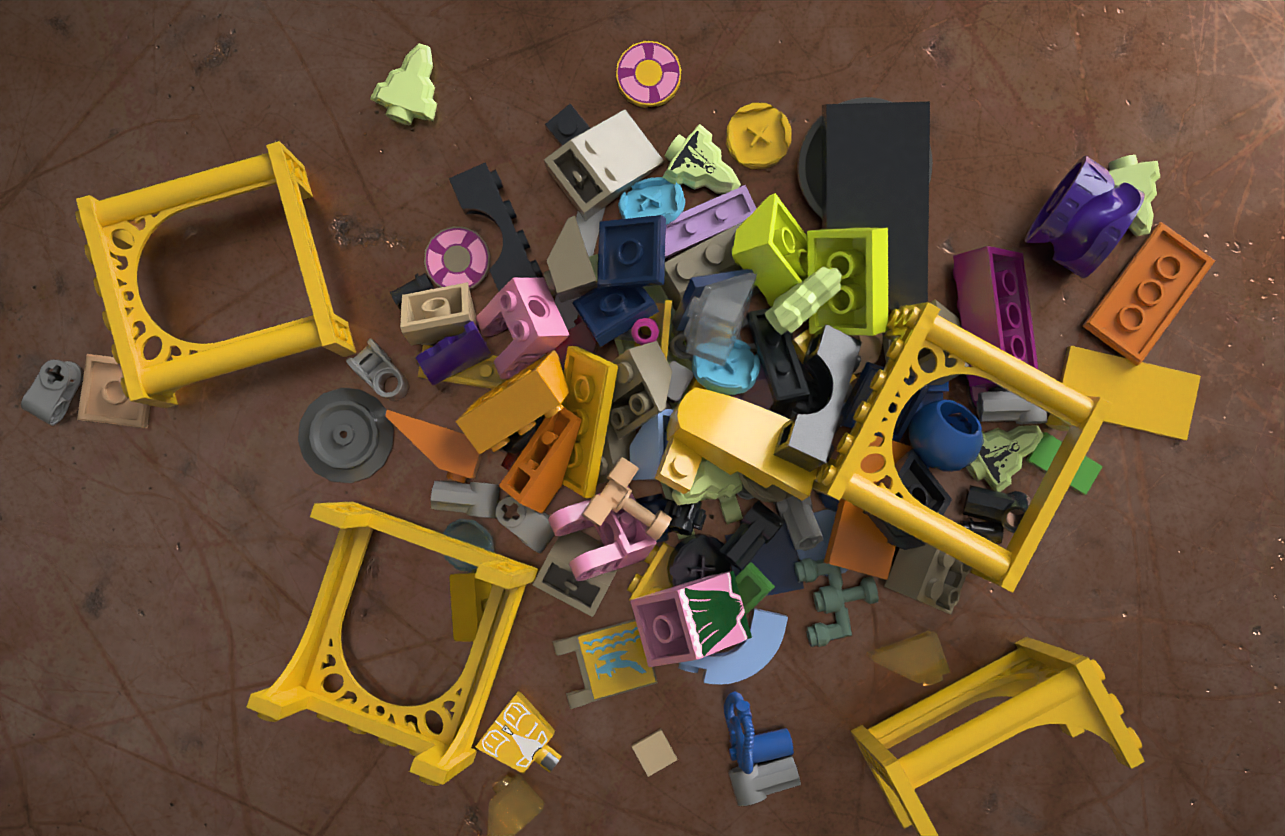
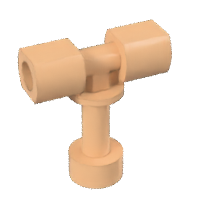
M621 457L606 477L609 482L601 494L593 496L581 515L599 527L611 510L617 513L622 508L647 526L645 530L647 535L654 540H658L667 529L672 518L661 510L654 514L629 497L632 490L627 486L639 468Z

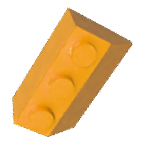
M550 351L477 398L456 420V423L479 455L489 448L493 452L499 450L510 441L508 437L513 433L518 432L519 435H523L537 424L535 422L537 418L544 415L548 419L564 407L562 401L569 394L556 351Z

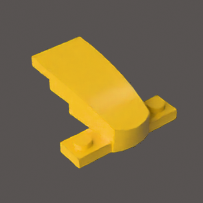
M693 376L687 393L676 405L669 417L667 425L668 443L655 479L682 494H686L691 490L703 457L729 475L738 471L764 488L775 485L803 501L810 496L818 467L809 472L773 455L782 426L790 419L752 403L710 391Z

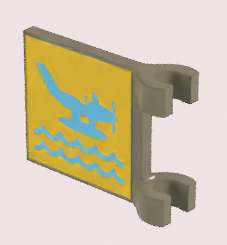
M636 619L552 641L557 656L575 651L584 689L566 693L570 709L658 683L654 667L648 666Z

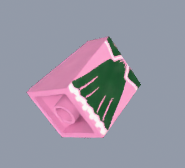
M734 571L707 576L630 600L649 667L698 660L752 638Z

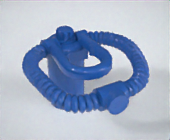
M736 691L728 694L724 702V715L727 728H729L732 746L729 749V756L732 761L737 760L739 768L745 774L753 772V764L793 755V743L787 728L754 735L750 704L744 701L741 694ZM740 723H742L745 734H743Z

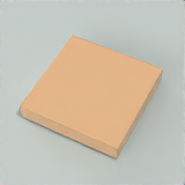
M86 355L77 420L147 428L150 405L131 402L124 395L120 382L124 376L121 365L115 361L114 357Z

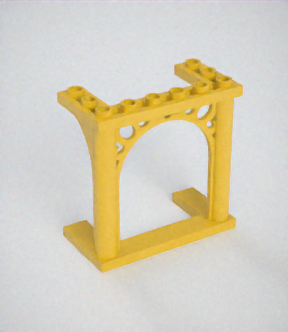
M280 141L266 145L268 153L100 201L90 195L76 199L79 209L75 212L76 220L80 229L85 231L88 243L84 245L85 254L89 262L94 265L97 276L93 279L94 287L99 297L103 298L106 309L102 312L103 320L107 329L112 332L115 343L111 346L112 354L115 361L121 365L124 376L120 381L124 395L131 402L160 408L176 406L178 403L175 392L187 385L320 346L342 357L357 354L348 322L333 312L302 201L303 199L313 197L305 167ZM277 184L313 315L225 341L208 344L179 340L162 330L145 310L137 285L139 258L151 234L164 221L179 212ZM135 220V223L139 224L142 220H145L146 224L144 229L139 231L137 227L129 222ZM117 256L127 258L128 266L126 269H120L122 264ZM128 292H132L134 294V297L131 301H129L128 299ZM143 322L146 331L139 337L140 329L136 327V324ZM159 337L162 341L161 352L153 360H146L143 354L145 344L151 338ZM177 346L182 354L180 356L171 355L172 347ZM192 350H193V351H198V352L195 353V354H191ZM171 355L173 360L167 361Z
M929 302L900 306L898 310L894 309L889 315L887 324L889 331L884 335L893 341L886 354L889 360L884 370L879 369L874 375L870 384V388L873 391L867 402L862 401L853 416V420L856 423L850 434L846 432L837 446V451L839 452L837 459L830 458L828 463L818 467L812 489L839 501L842 498L972 567L970 573L1013 593L1113 403L1102 397L1085 396L939 316L938 313L941 309ZM922 348L930 349L935 357V368L930 373L924 372L918 364V353ZM943 350L949 353L946 358L956 359L955 364L950 368L945 366ZM965 362L971 365V367H965ZM909 368L916 375L911 385H907L904 382V378H909ZM955 374H969L985 378L1050 413L1047 423H1045L1046 425L1055 430L1067 431L1060 448L1006 549L921 504L908 492L898 476L892 453V438L896 421L911 396L933 380ZM893 402L896 405V410L890 413L888 408ZM880 432L883 435V441L880 446H869L877 438V436H874L875 433ZM874 453L882 455L884 464L880 470L874 473L862 471L860 464L864 457ZM886 475L891 479L889 489L882 482H880L879 486L873 483L883 479ZM899 492L902 498L896 496L895 494Z
M353 501L314 503L310 517L338 527L340 530L307 628L295 654L281 676L271 687L250 694L246 708L258 712L257 716L270 722H277L282 718L308 709L316 712V717L323 721L336 722L337 720L347 724V729L354 733H370L378 736V741L382 744L393 747L401 745L410 749L409 753L415 756L409 772L419 775L421 782L432 786L443 785L474 762L477 750L471 747L526 584L534 582L538 568ZM373 529L477 566L475 578L493 584L462 674L445 694L425 704L399 706L377 699L363 689L355 680L343 655L341 643L342 622ZM329 654L332 655L336 660L335 665L323 669L324 663H329ZM330 674H339L343 677V686L337 692H327L323 687L325 678ZM348 691L356 694L357 701L354 703L352 698L344 699L341 697L346 695ZM446 701L455 702L454 707L450 710L454 712L453 718L444 707ZM378 706L384 708V714L377 711ZM429 710L437 712L442 718L443 730L440 734L433 733L427 726L426 714ZM407 715H413L417 718L418 727L412 721L406 722Z
M1025 637L1015 643L1018 648L1015 651L869 729L861 725L851 730V733L898 822L905 829L913 825L918 836H938L914 789L1029 728L1046 724H1059L1062 732L1072 738L1085 732L1084 729L1098 735L1110 745L1119 763L1132 769L1145 762L1139 751L1143 747L1135 731L1131 727L1127 728L1120 716L1124 714V710L1113 693L1108 694L1102 683L1105 680V675L1099 664L1094 659L1090 660L1088 657ZM991 697H1012L899 759L888 750L977 701Z

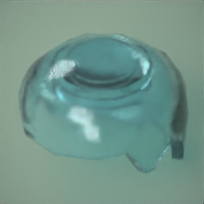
M458 519L450 523L443 532L444 535L494 552V542L490 531L477 521ZM444 555L446 561L459 571L475 572L478 569L477 566Z

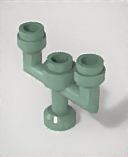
M806 558L794 563L795 574L799 583L813 582L818 576L828 574L830 584L829 586L820 587L817 592H813V598L817 612L824 611L825 614L835 612L837 623L825 625L820 622L806 627L810 647L826 646L831 640L852 636L848 608L845 607L844 603L864 599L868 604L878 603V590L872 576L863 578L860 586L842 589L843 581L840 567L823 563L824 559L814 561Z

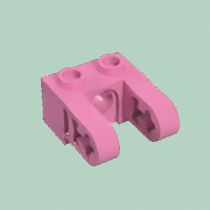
M512 278L476 317L477 325L483 336H494L507 328L511 333L513 341L494 360L501 379H509L538 360L544 353L554 350L569 336V332L544 278Z
M631 493L629 497L635 500L633 494ZM591 499L562 508L548 518L555 536H563L595 526L604 544V547L581 554L569 563L576 581H584L643 561L657 542L645 533L647 526L622 508L617 513L611 510L599 527L591 523L581 515Z

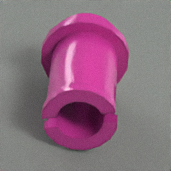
M642 318L636 321L631 331L633 339L640 345L655 342L659 335L656 321L651 318ZM640 327H649L651 335L643 334Z

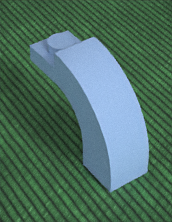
M753 608L748 623L752 638L740 642L737 646L726 652L713 653L698 660L680 662L678 669L698 673L699 668H703L702 679L704 683L731 684L749 678L765 667L776 654L783 640L788 617L784 614Z

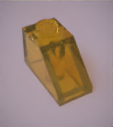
M930 630L867 652L869 659L916 683L922 682L924 686L938 683L943 680L942 675L950 673L937 633Z
M519 773L513 778H510L508 775L504 776L492 788L495 794H493L489 802L487 836H514L543 810L545 803Z

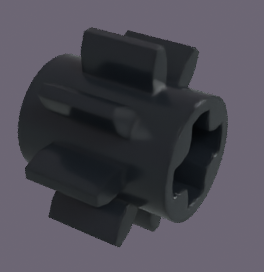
M668 499L664 513L669 515L672 520L667 528L675 533L691 536L694 528L702 530L707 516L705 514L706 511L700 509L702 502L677 505L675 501Z

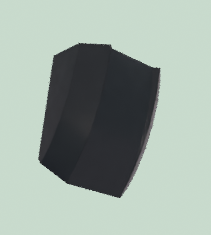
M911 449L895 463L898 476L905 488L916 500L943 516L952 498L915 451ZM886 475L876 485L879 486L880 482H882L889 489L891 479ZM899 492L895 494L896 496L902 498ZM863 510V513L870 517L888 539L887 543L903 550L926 545L925 542Z

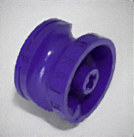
M1083 156L1070 169L1050 195L1033 221L1025 237V242L1045 243L1050 241L1055 251L1052 260L1084 279L1099 267L1121 240L1136 217L1145 194L1126 182L1114 188V179L1108 170L1088 156Z

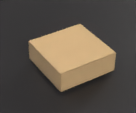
M662 729L655 731L632 745L648 777L678 760Z

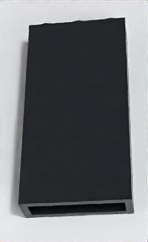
M930 101L822 105V230L888 228V309H899L900 306L928 302Z

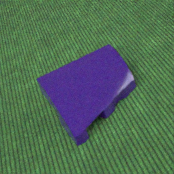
M473 321L464 325L465 332L445 337L435 346L416 356L420 367L432 385L492 357L488 345L483 340Z

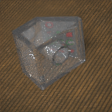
M750 272L706 285L700 298L694 297L687 313L690 319L683 337L688 338L687 353L725 366L746 320L757 274Z

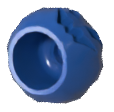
M937 400L926 404L914 414L908 427L910 446L928 469L931 467L943 472L960 471L977 459L984 443L981 424L977 417L968 408L951 400Z

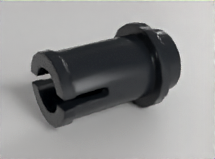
M417 273L415 279L396 290L390 291V294L395 304L401 310L402 295L435 288L426 273L422 275Z
M967 518L966 521L961 520L959 525L993 543H1002L1004 535L1002 524L977 522L973 518Z

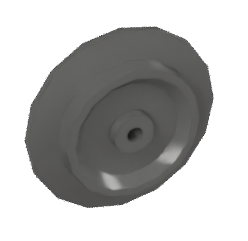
M339 388L323 393L308 406L300 421L298 442L303 459L316 474L332 482L354 483L369 478L384 466L393 449L394 427L392 422L385 416L387 409L376 397L360 389ZM344 432H347L346 438H343Z

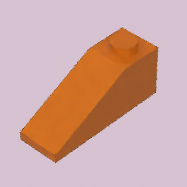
M565 407L548 419L545 417L499 487L520 504L543 514L562 486L582 419Z
M387 410L385 416L439 469L448 471L446 478L464 484L467 478H476L484 452L479 455L465 434Z

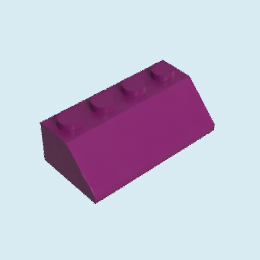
M985 246L953 255V276L957 284V308L961 315L962 328L1039 370L1023 253ZM966 374L970 387H1001L985 378Z

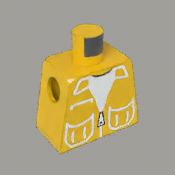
M517 691L475 746L478 750L521 773H525L533 761L550 773L562 757L547 745L555 730L519 691Z

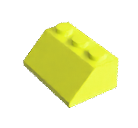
M776 193L769 195L737 228L734 246H732L731 251L737 265H740L744 270L752 269L756 276L753 285L760 289L766 297L768 304L773 307L776 298L808 278V237Z
M847 228L807 231L808 277L822 267L828 269L837 268L841 273V290L809 317V334H815L826 324L847 335L874 336L889 331L887 327L888 228Z

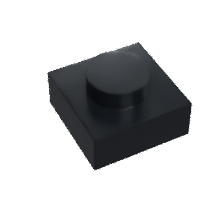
M571 104L545 123V128L561 147L571 139L591 129Z

